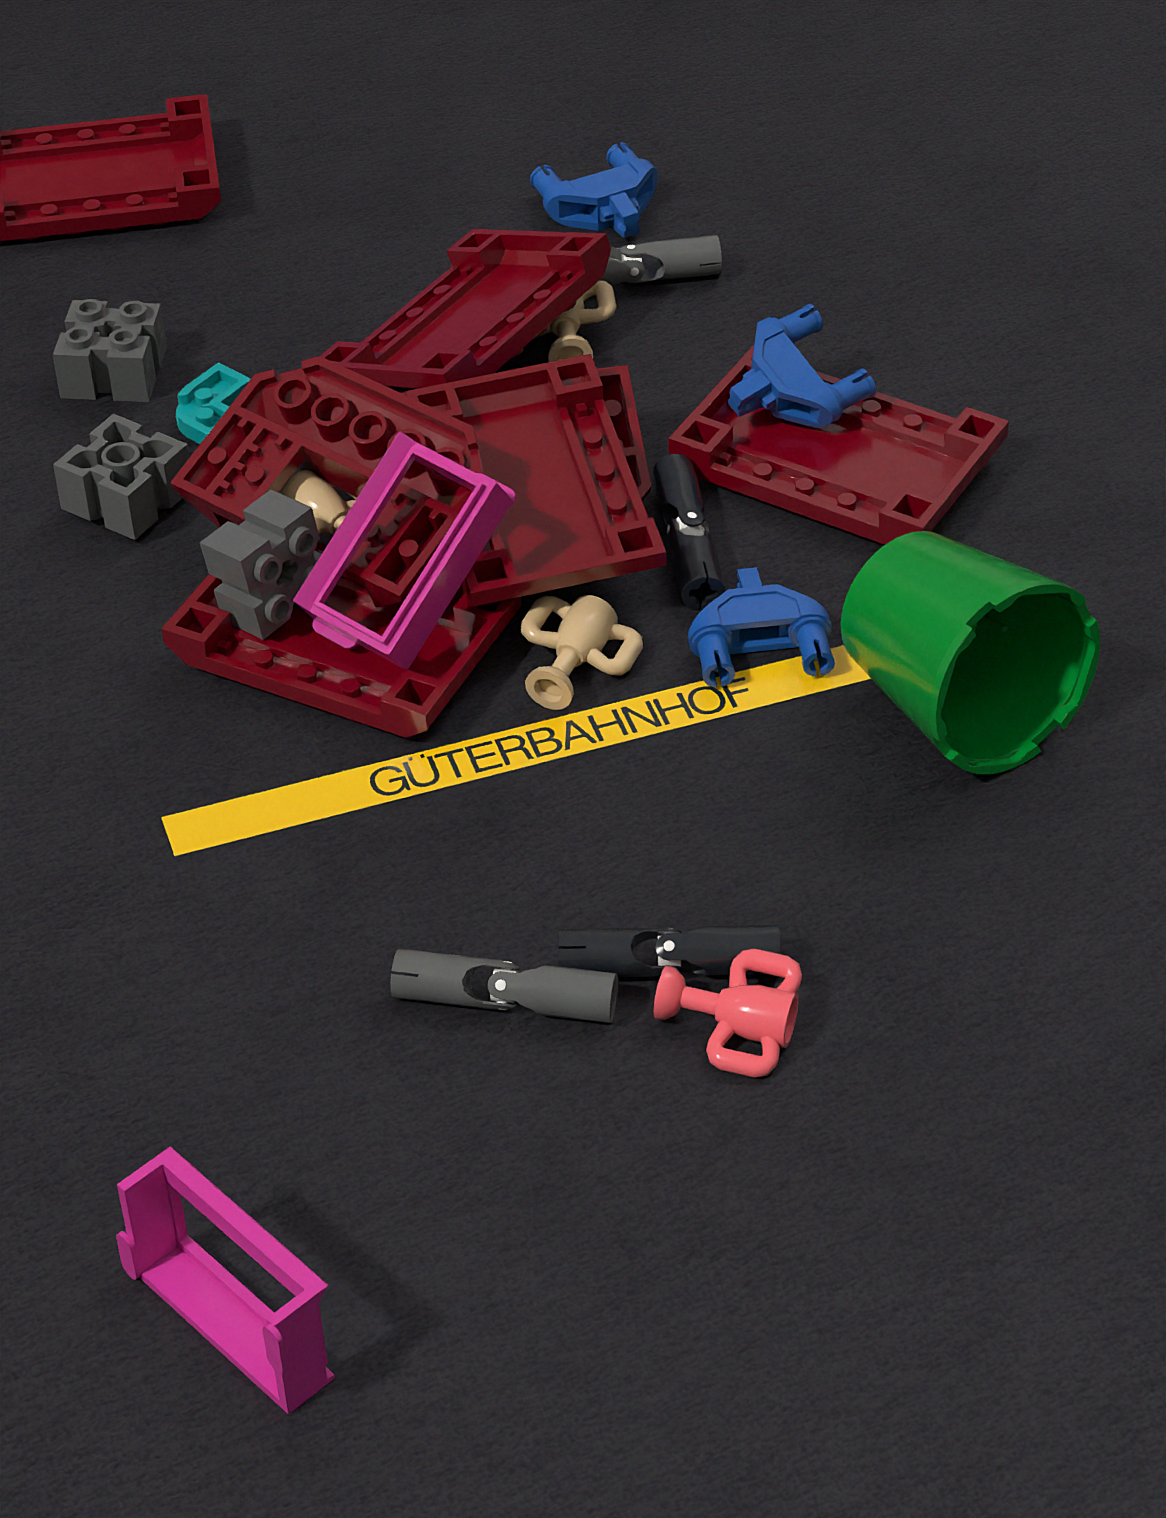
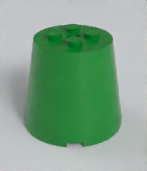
M929 531L904 534L888 542L874 553L861 568L851 584L841 615L842 640L850 657L949 761L965 771L976 774H995L1022 765L1041 752L1038 744L1056 726L1064 730L1079 710L1089 691L1096 672L1100 652L1098 620L1090 615L1085 603L1087 599L1082 594L1064 583Z

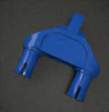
M620 142V147L625 153L622 152L617 144H614L607 152L606 159L609 165L613 167L612 169L572 181H562L551 166L544 165V170L548 176L539 166L530 175V184L543 197L544 210L554 221L561 225L597 231L612 227L623 238L639 234V216L649 204L655 192L658 180L657 169L649 160L639 159L627 143Z
M807 304L781 319L768 317L757 322L751 370L743 375L744 378L741 382L731 387L728 404L738 417L764 407L766 410L769 409L777 418L811 427H825L838 421L844 409L866 398L873 397L876 394V387L871 375L862 380L868 373L863 368L832 385L827 382L825 383L793 344L823 329L822 318L818 310L809 315L810 312L814 311L815 307L812 304Z
M757 567L737 569V578L739 580L737 588L728 589L708 604L694 619L688 632L690 649L695 655L700 657L703 680L711 687H717L714 672L719 673L721 686H726L734 679L735 670L731 663L730 654L799 647L803 660V669L808 675L816 676L814 661L818 662L821 676L831 672L835 665L834 656L831 653L828 642L832 632V625L829 614L824 607L816 600L778 584L762 586Z

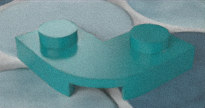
M218 362L187 384L177 395L179 404L176 409V422L180 432L192 441L201 444L251 378Z

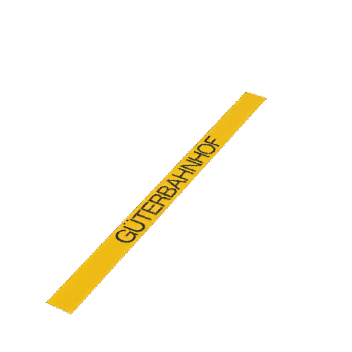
M844 645L830 648L834 656L835 665L831 672L821 676L817 661H814L816 676L808 675L803 669L802 656L735 672L734 679L726 686H721L720 677H715L717 687H711L703 680L161 818L174 856H179L871 678L850 657Z

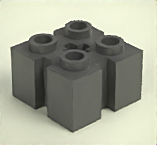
M95 299L72 300L65 319L66 333H60L53 352L60 398L96 400L98 393H112L113 401L149 402L156 382L155 369H160L167 348L161 304L129 301L122 304L119 309L108 307V301H98Z
M113 413L89 433L91 444L87 448L77 444L53 464L61 509L89 521L104 518L105 528L136 540L159 519L157 509H171L183 498L173 489L170 482L189 459L188 445L160 432H156L151 438L144 436L143 425Z
M271 489L243 510L245 521L240 525L228 521L200 542L208 573L222 580V584L214 589L219 609L230 612L233 626L262 640L291 619L290 615L295 604L293 599L322 555V553L315 551L320 536L312 507Z

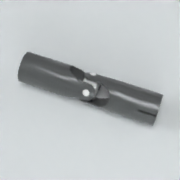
M718 235L629 244L622 248L611 247L604 277L599 281H606L610 285H616L621 282L639 283L720 275L722 273V255ZM641 255H651L658 258L654 265L645 269Z
M399 948L394 956L392 971L419 975L414 977L391 974L390 984L391 996L393 998L493 1010L515 1008L516 1005L508 1003L517 1001L520 1005L533 1010L539 1015L612 1023L617 1003L618 975L617 973L549 965L518 973L517 970L512 969L520 970V967L509 961ZM486 966L501 967L495 968L488 980L491 1001L497 1002L483 1001L472 992L471 980L478 969Z

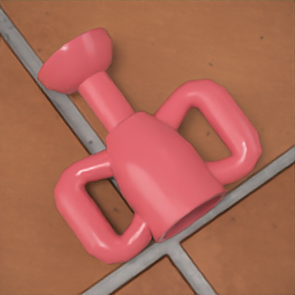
M759 949L743 950L732 961L729 988L722 989L720 993L686 986L685 978L675 967L667 965L661 973L656 989L654 1018L656 1020H666L675 1016L681 1008L715 1015V1020L718 1024L709 1038L706 1048L709 1062L719 1070L753 1078L768 1076L777 1066L780 1047L786 1048L793 1034L798 1011V994L796 992L802 980L800 964L787 955ZM746 971L760 972L785 979L777 988L747 985ZM733 1034H736L747 1040L761 1043L763 1055L758 1056L724 1048V1045Z

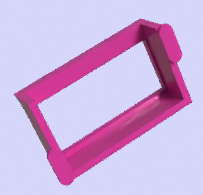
M399 431L293 601L314 619L313 629L318 634L348 650L354 649L359 644L402 669L408 670L508 508L515 503L516 494L511 488L482 473H475L415 442ZM415 460L470 489L472 493L383 636H380L324 605V603Z
M171 1146L117 1184L126 1232H119L116 1235L122 1266L132 1279L140 1278L287 1414H290L335 1379V1374L326 1367L328 1362L319 1302L328 1287L325 1281ZM181 1195L296 1297L275 1313L188 1236Z

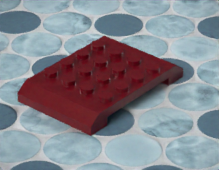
M207 94L166 98L167 113L2 131L0 125V241L15 239L34 240L42 236L59 234L77 235L85 231L120 230L129 226L163 225L173 221L203 218L221 202Z
M472 229L446 250L452 266L361 343L337 341L320 356L391 389L414 390L496 373L509 359L520 355L523 347L534 337L547 331L550 328V323L559 315L572 309L576 305V301L604 277L611 253V246L606 233Z
M753 345L668 438L669 454L686 455L692 460L699 479L886 545L888 542L904 534L917 531L931 532L1007 438L1009 421L966 407L957 418L877 391L873 397L866 398L844 409L838 421L825 427H811L777 418L769 409L766 410L764 407L738 417L728 404V399H730L729 392L731 387L741 382L744 378L743 375L751 370ZM817 372L825 383L827 382L832 385L841 380Z
M591 354L406 391V396L473 426L484 475L511 488L516 494L515 503L508 508L462 582L467 603L471 607L666 566V550L653 517L648 518L604 402L603 384Z
M317 542L315 551L323 553L327 545ZM210 574L207 575L161 629L164 644L188 666L406 738L428 730L522 605L521 597L471 607L467 603L463 587H459L408 670L402 669L359 644L354 649L348 650L318 634L313 629L314 619L296 603L293 605L290 615L291 619L264 640L232 625L230 612L219 609L214 589L222 584V580ZM341 576L324 605L383 636L406 597L402 602L375 608L364 586Z

